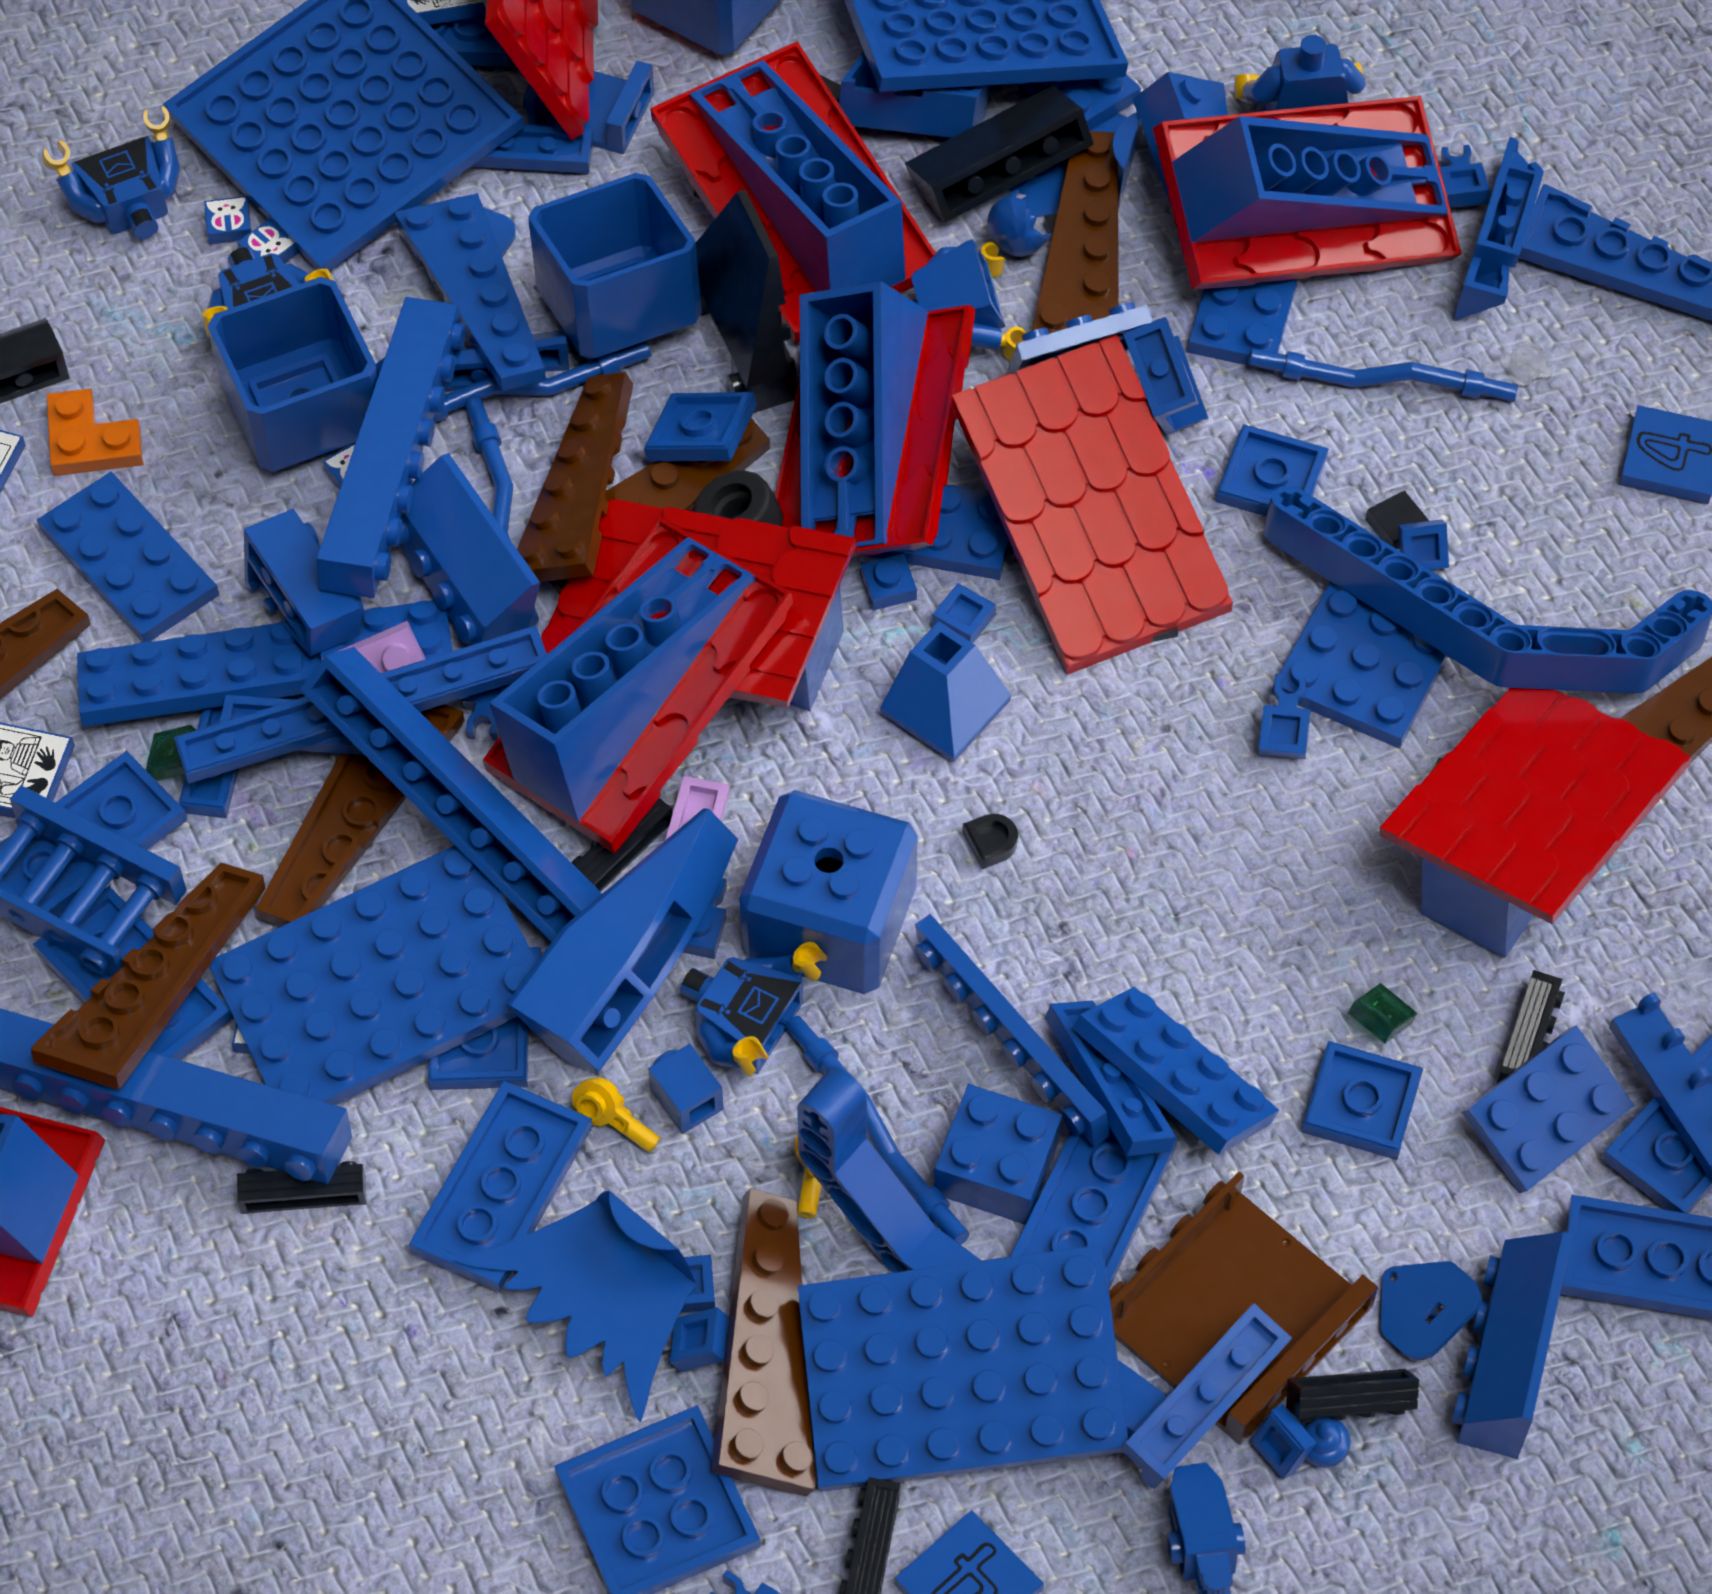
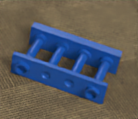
M20 785L10 798L18 826L0 848V880L33 837L40 838V836H43L55 842L57 847L20 896L0 887V916L79 957L81 963L89 970L97 974L107 972L114 975L123 966L119 949L116 947L152 899L158 900L161 897L177 905L186 893L187 889L181 869L168 860ZM82 856L95 863L97 868L59 917L37 906L73 858L78 859ZM122 877L135 884L137 888L99 938L76 927L112 879Z

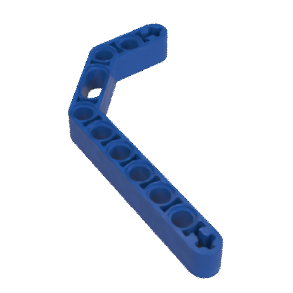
M1283 486L1275 489L1271 494L1263 531L1265 538L1270 543L1495 686L1547 690L1643 693L1702 647L1712 619V599L1699 591L1683 590L1675 594L1630 630L1516 625L1307 492L1297 487Z
M831 1067L797 1106L798 1152L800 1158L892 1273L982 1261L938 1229L867 1139V1096L862 1085L845 1070ZM1118 1360L1128 1437L1130 1438L1168 1395Z

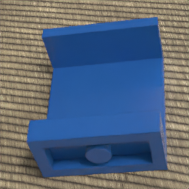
M636 61L627 80L594 71V80L589 83V122L584 125V128L593 129L594 147L624 155L654 95L653 66L651 64ZM529 84L523 97V109L527 110L528 125L561 127Z
M1163 317L1123 333L1153 417L1166 434L1174 433L1209 419L1178 335H1173L1168 319Z

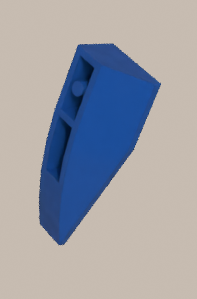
M703 808L560 930L508 1000L506 1006L568 1065L600 1072L656 995L683 953L724 875L738 838L710 809Z

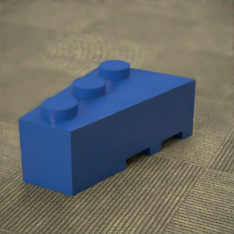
M863 50L841 81L839 105L853 126L953 138L984 120L990 85L879 92Z
M1167 72L1132 99L1169 203V188L1166 186L1158 153L1159 146L1156 145L1153 127L1162 121L1228 115L1224 83Z
M293 508L244 529L245 585L251 591L260 588L268 598L263 600L264 606L270 613L278 609L287 619L283 621L284 628L311 657L360 636L361 615L364 614V607L360 596L319 590L316 561L320 549L319 539L313 526L308 522L304 524Z

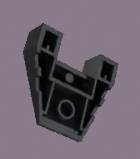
M746 189L735 193L697 240L696 251L701 316L711 313L731 355L732 374L726 376L729 391L753 392L757 403L754 411L756 413L795 400L797 370L793 357L791 358L784 341L791 339V333L788 323L782 324L781 309L779 307L786 304L779 258Z

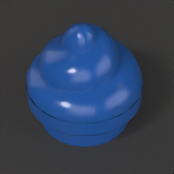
M1329 1417L1317 1418L1315 1422L1303 1425V1428L1316 1441V1445L1305 1459L1309 1463L1317 1467L1329 1468L1340 1464L1347 1457L1351 1439L1347 1428L1342 1422L1332 1420Z

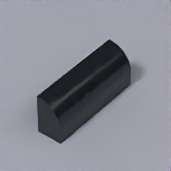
M1052 85L905 162V165L915 187L927 206L946 223L1094 145L1082 108Z
M47 318L0 333V404L70 379L62 349Z

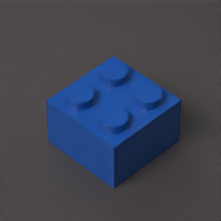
M968 1084L934 1168V1187H937L947 1199L1026 1225L1039 1198L1058 1148L1063 1114Z

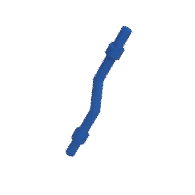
M647 341L546 378V381L502 391L495 378L490 377L446 394L442 413L434 414L433 420L437 422L448 418V412L464 407L465 403L474 397L484 399L492 395L552 396L585 383L588 377L599 374L620 373L621 368L652 357L651 350Z
M1257 348L1251 349L1248 365L1282 372V377L1300 380L1301 377L1352 388L1414 380L1460 390V395L1478 399L1480 395L1510 402L1515 401L1518 385L1484 378V373L1466 369L1465 373L1416 362L1353 370L1305 359V354L1287 351L1286 355Z
M474 397L465 403L473 426L471 436L476 450L483 453L495 486L492 515L509 537L508 528L514 487L499 448L502 441L498 429L494 423H490L482 399ZM535 606L529 627L539 621Z
M794 1016L786 1023V1030L805 1050L804 1058L816 1072L826 1074L831 1067H838L848 1072L838 1060L839 1053L826 1038H819L801 1016ZM866 1093L867 1134L876 1151L928 1218L942 1232L960 1245L968 1239L970 1233L949 1210L950 1202L937 1187H930L900 1153L870 1096Z

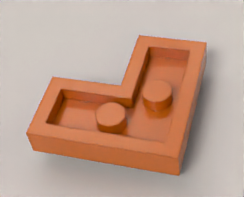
M92 389L47 394L50 461L54 476L144 465L139 419L96 424L95 402Z

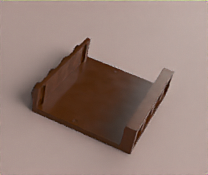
M1240 1172L1227 1184L1223 1181L1215 1184L1203 1200L1205 1206L1194 1217L1190 1214L1182 1217L1170 1233V1238L1172 1239L1161 1250H1158L1156 1247L1149 1250L1136 1267L1138 1273L1127 1284L1120 1281L1109 1291L1115 1338L1174 1389L1253 1303L1292 1337L1286 1346L1215 1423L1239 1445L1265 1420L1270 1411L1278 1407L1286 1398L1287 1378L1306 1377L1373 1308L1378 1286L1364 1274L1351 1285L1241 1193L1245 1176Z

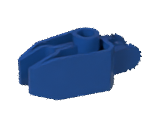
M1206 1462L1176 1466L1171 1484V1500L1169 1505L1172 1532H1168L1166 1536L1171 1564H1179L1183 1581L1195 1579L1198 1594H1231L1230 1587L1233 1584V1574L1236 1573L1237 1555H1242L1246 1552L1242 1525L1240 1522H1233L1223 1481Z

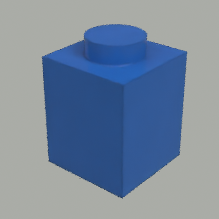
M691 1044L684 1046L678 1051L669 1050L663 1053L648 1068L651 1092L682 1134L724 1110L722 1086Z

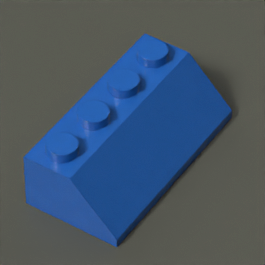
M449 453L441 455L422 473L419 480L415 479L411 484L413 486L412 505L409 513L402 512L400 518L402 519V534L398 546L402 548L410 560L415 575L422 578L431 590L437 607L440 610L447 609V615L455 625L456 633L463 643H467L470 646L528 628L540 581Z
M1556 1232L1506 1239L1500 1256L1490 1255L1483 1285L1492 1287L1489 1302L1481 1301L1473 1324L1474 1331L1482 1332L1478 1348L1469 1346L1462 1376L1471 1378L1468 1394L1458 1393L1452 1416V1423L1461 1425L1457 1443L1518 1459L1533 1421L1573 1234Z

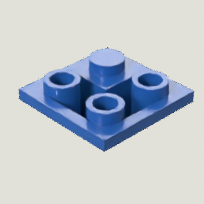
M938 621L909 652L880 707V713L955 762L1011 701V694L976 645Z

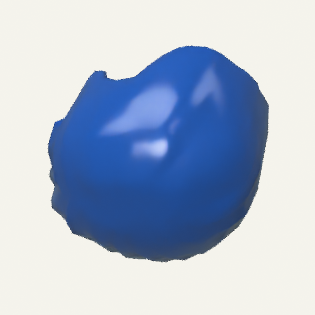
M1019 190L1013 191L999 199L991 207L987 219L988 233L991 236V241L997 244L1003 252L1013 257L1032 255L1045 244L1052 234L1049 232L1042 235L1033 228L1037 218L1035 215L1030 216L1028 200L1015 197L1020 193Z

